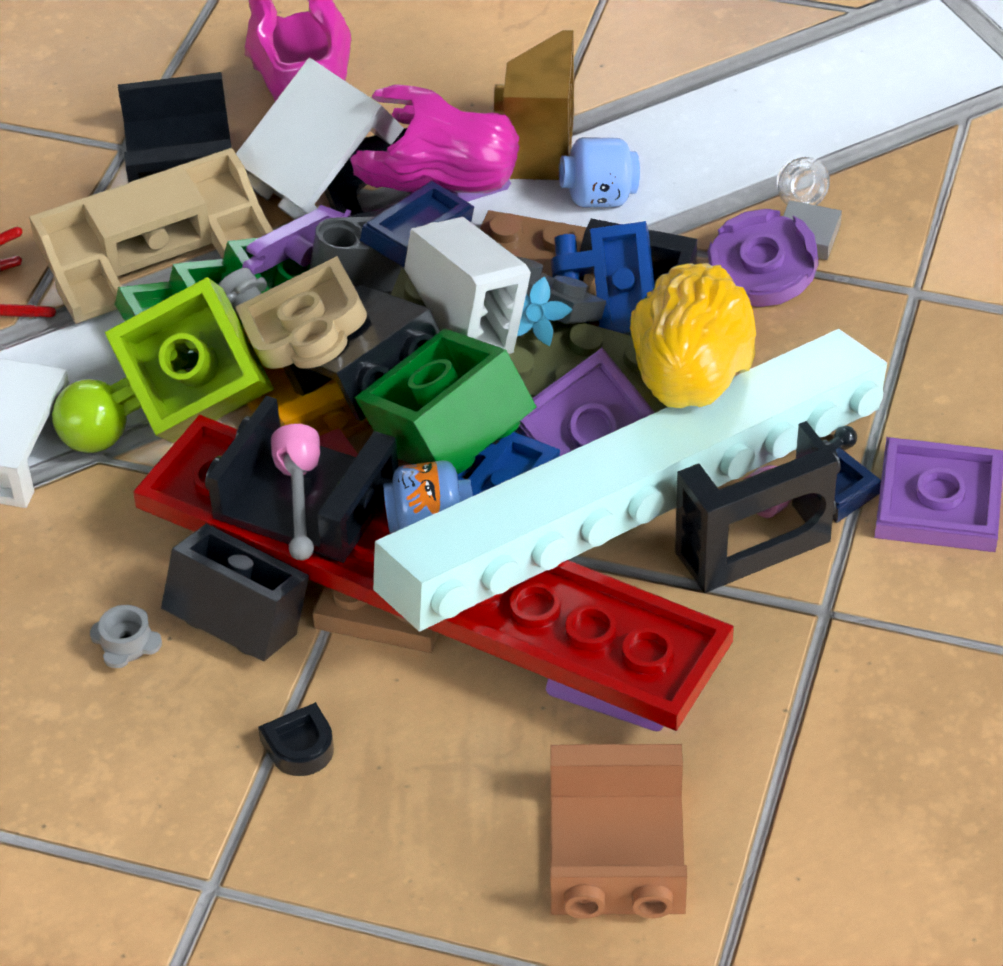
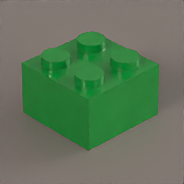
M446 328L355 397L373 431L396 438L398 459L409 464L442 460L449 461L456 468L457 474L468 469L475 461V456L495 440L512 434L519 427L520 420L537 408L506 349Z

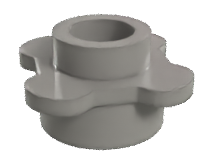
M119 605L109 609L90 630L92 642L101 645L105 652L103 655L104 662L111 668L125 667L128 662L140 658L143 654L152 655L156 653L162 646L161 635L158 632L151 631L149 627L147 612L132 605Z

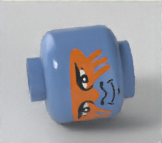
M442 460L398 467L393 475V483L383 484L389 532H396L472 497L471 480H458L456 468L449 461Z

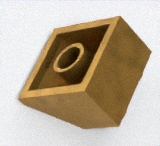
M562 30L508 61L506 64L505 83L495 84L494 113L509 117L516 133L520 137L518 141L520 146L517 153L518 156L510 179L559 180L561 156H570L574 122L573 30Z

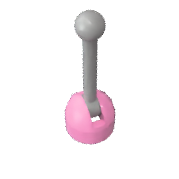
M289 424L278 428L272 434L271 454L275 466L284 475L291 476L294 538L289 544V552L296 560H306L312 555L314 545L307 537L303 475L318 465L320 438L318 432L308 425Z

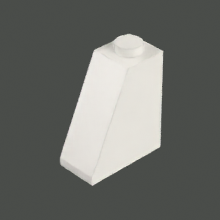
M464 217L438 223L433 222L421 227L412 228L404 269L424 304L430 309L440 331L446 328L506 349L508 354L514 353L531 274L527 265Z

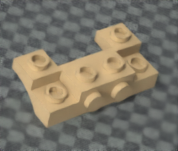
M232 148L29 217L34 241L53 273L56 290L75 324L117 309L115 306L118 287H122L117 278L118 276L212 243L223 259L227 241L260 238L273 231L258 203L245 167Z

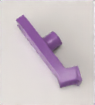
M320 205L316 210L250 243L246 251L253 256L243 263L242 268H249L255 275L289 258L302 267L308 266L311 261L315 229L319 222L329 218L348 217L351 211L347 209L345 213Z

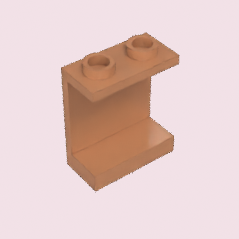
M682 744L550 745L551 915H570L575 918L589 919L599 915H639L644 918H661L668 914H686L687 865H684Z

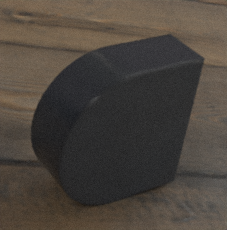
M316 702L258 726L260 741L272 762L279 770L293 776L311 775L326 767L332 759L334 753L332 730Z

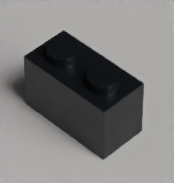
M206 523L172 548L161 609L184 620L190 626L201 629L231 644L242 653L254 656L264 662L297 635L309 575Z

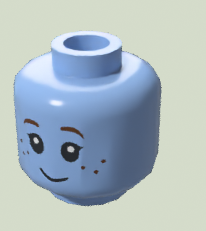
M582 137L573 144L570 156H561L560 186L561 188H569L571 198L578 206L620 207L627 201L629 194L637 193L640 180L639 156L636 151H630L628 144L620 138Z

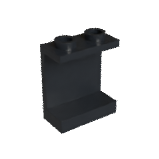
M221 72L118 84L127 152H124L128 183L232 148Z
M360 285L355 290L367 312V317L358 330L347 336L345 349L330 362L315 368H299L294 363L283 367L294 391L302 396L316 391L332 379L336 380L355 419L359 421L364 420L366 417L355 397L440 332L429 308L364 285Z
M266 396L252 416H246L241 421L236 437L222 456H217L211 462L205 478V487L210 494L213 519L290 544L294 538L291 476L284 475L275 466L272 458L271 436L280 428L277 399ZM374 431L357 457L320 446L318 465L303 475L307 537L314 545L313 553L341 563L346 561L385 502L383 484L393 483V475L398 468L397 442L395 437Z

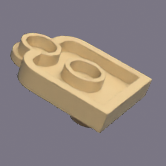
M338 256L235 307L262 365L272 369L282 368L293 363L299 368L308 369L330 362L345 349L347 336L358 330L367 317L362 301Z

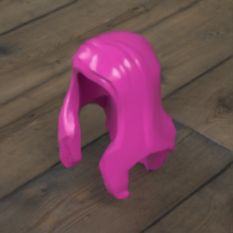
M249 0L251 17L248 22L245 56L251 59L254 69L260 71L275 101L308 58L316 61L346 81L352 38L345 19L333 0H308L309 11L294 13L285 18L277 16V10L272 0Z
M394 84L377 89L373 93L371 98L377 102L404 104V108H394L392 116L397 122L409 124L404 136L396 143L387 147V151H357V154L350 157L354 176H357L366 184L375 188L386 187L413 193L430 181H433L454 193H490L501 189L510 179L518 156L517 153L520 147L518 141L520 137L506 115L463 112L448 104L434 91L416 86Z

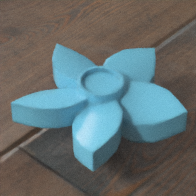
M545 276L533 285L530 297L526 294L517 336H521L533 328L537 339L550 346L553 338V327L549 320L562 319L573 309L560 301L548 302L550 286Z

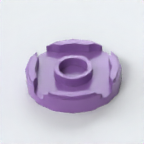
M772 209L747 211L727 220L718 229V236L714 239L713 244L710 242L707 251L709 264L711 266L721 265L731 276L735 286L744 287L751 306L755 307L782 304L800 295L813 281L819 264L815 235L806 223L794 215L793 220L780 216V211Z

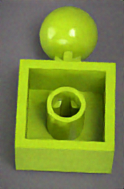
M206 277L104 332L126 377L112 385L96 379H83L71 383L61 391L55 400L52 410V422L58 437L68 447L83 453H97L113 446L125 430L127 415L142 408L155 435L174 443L199 414L217 420L274 388L224 289ZM192 350L199 354V359L194 369L188 372L182 369V367L189 363L186 354Z

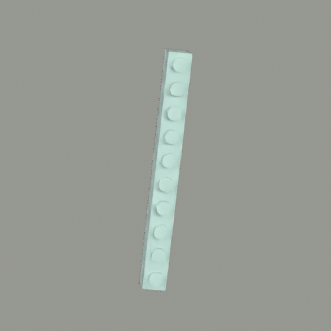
M840 329L832 331L760 364L749 371L734 376L730 386L710 405L703 407L691 405L685 408H664L376 540L373 590L419 632L445 619L452 618L467 608L496 594L504 593L511 587L531 577L553 569L564 561L593 547L600 546L608 540L641 524L648 523L655 517L676 508L677 472L699 463L714 484L719 487L796 450L799 423L807 421L819 437H825L841 426L872 414L879 409L883 398V384L887 362Z

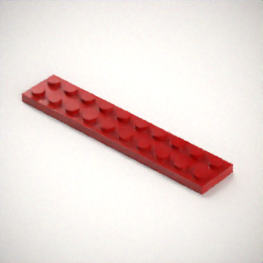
M199 414L133 491L135 506L142 511L193 532L207 523L308 574L309 580L405 619L373 590L375 541L392 534L389 532L385 502L344 563L312 553L306 560H296L289 552V544L213 519L210 494L205 487V478L211 462L217 456H222L235 439L237 429ZM569 560L511 587L504 593L496 594L467 608L452 618L445 619L428 627L432 631L674 731L678 730L733 643L734 626Z

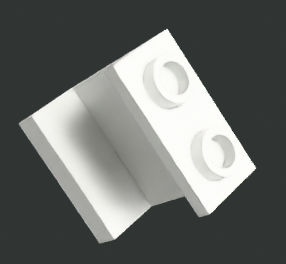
M308 58L237 151L236 155L248 173L253 191L267 201L273 193L282 199L278 207L296 220L317 209L314 205L370 131L392 145L404 128L381 104L316 61Z
M0 358V504L27 508L35 492L27 459L49 414H52L56 398L69 385L67 371L64 368Z

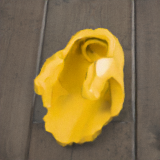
M687 263L671 268L668 274H663L656 280L653 292H647V298L638 302L635 310L631 312L630 331L642 380L652 391L653 396L657 397L667 407L685 408L691 405L697 407L710 405L730 386L736 372L741 374L749 371L755 357L756 328L750 299L744 287L735 286L733 279L721 265L711 266L708 263L695 265Z

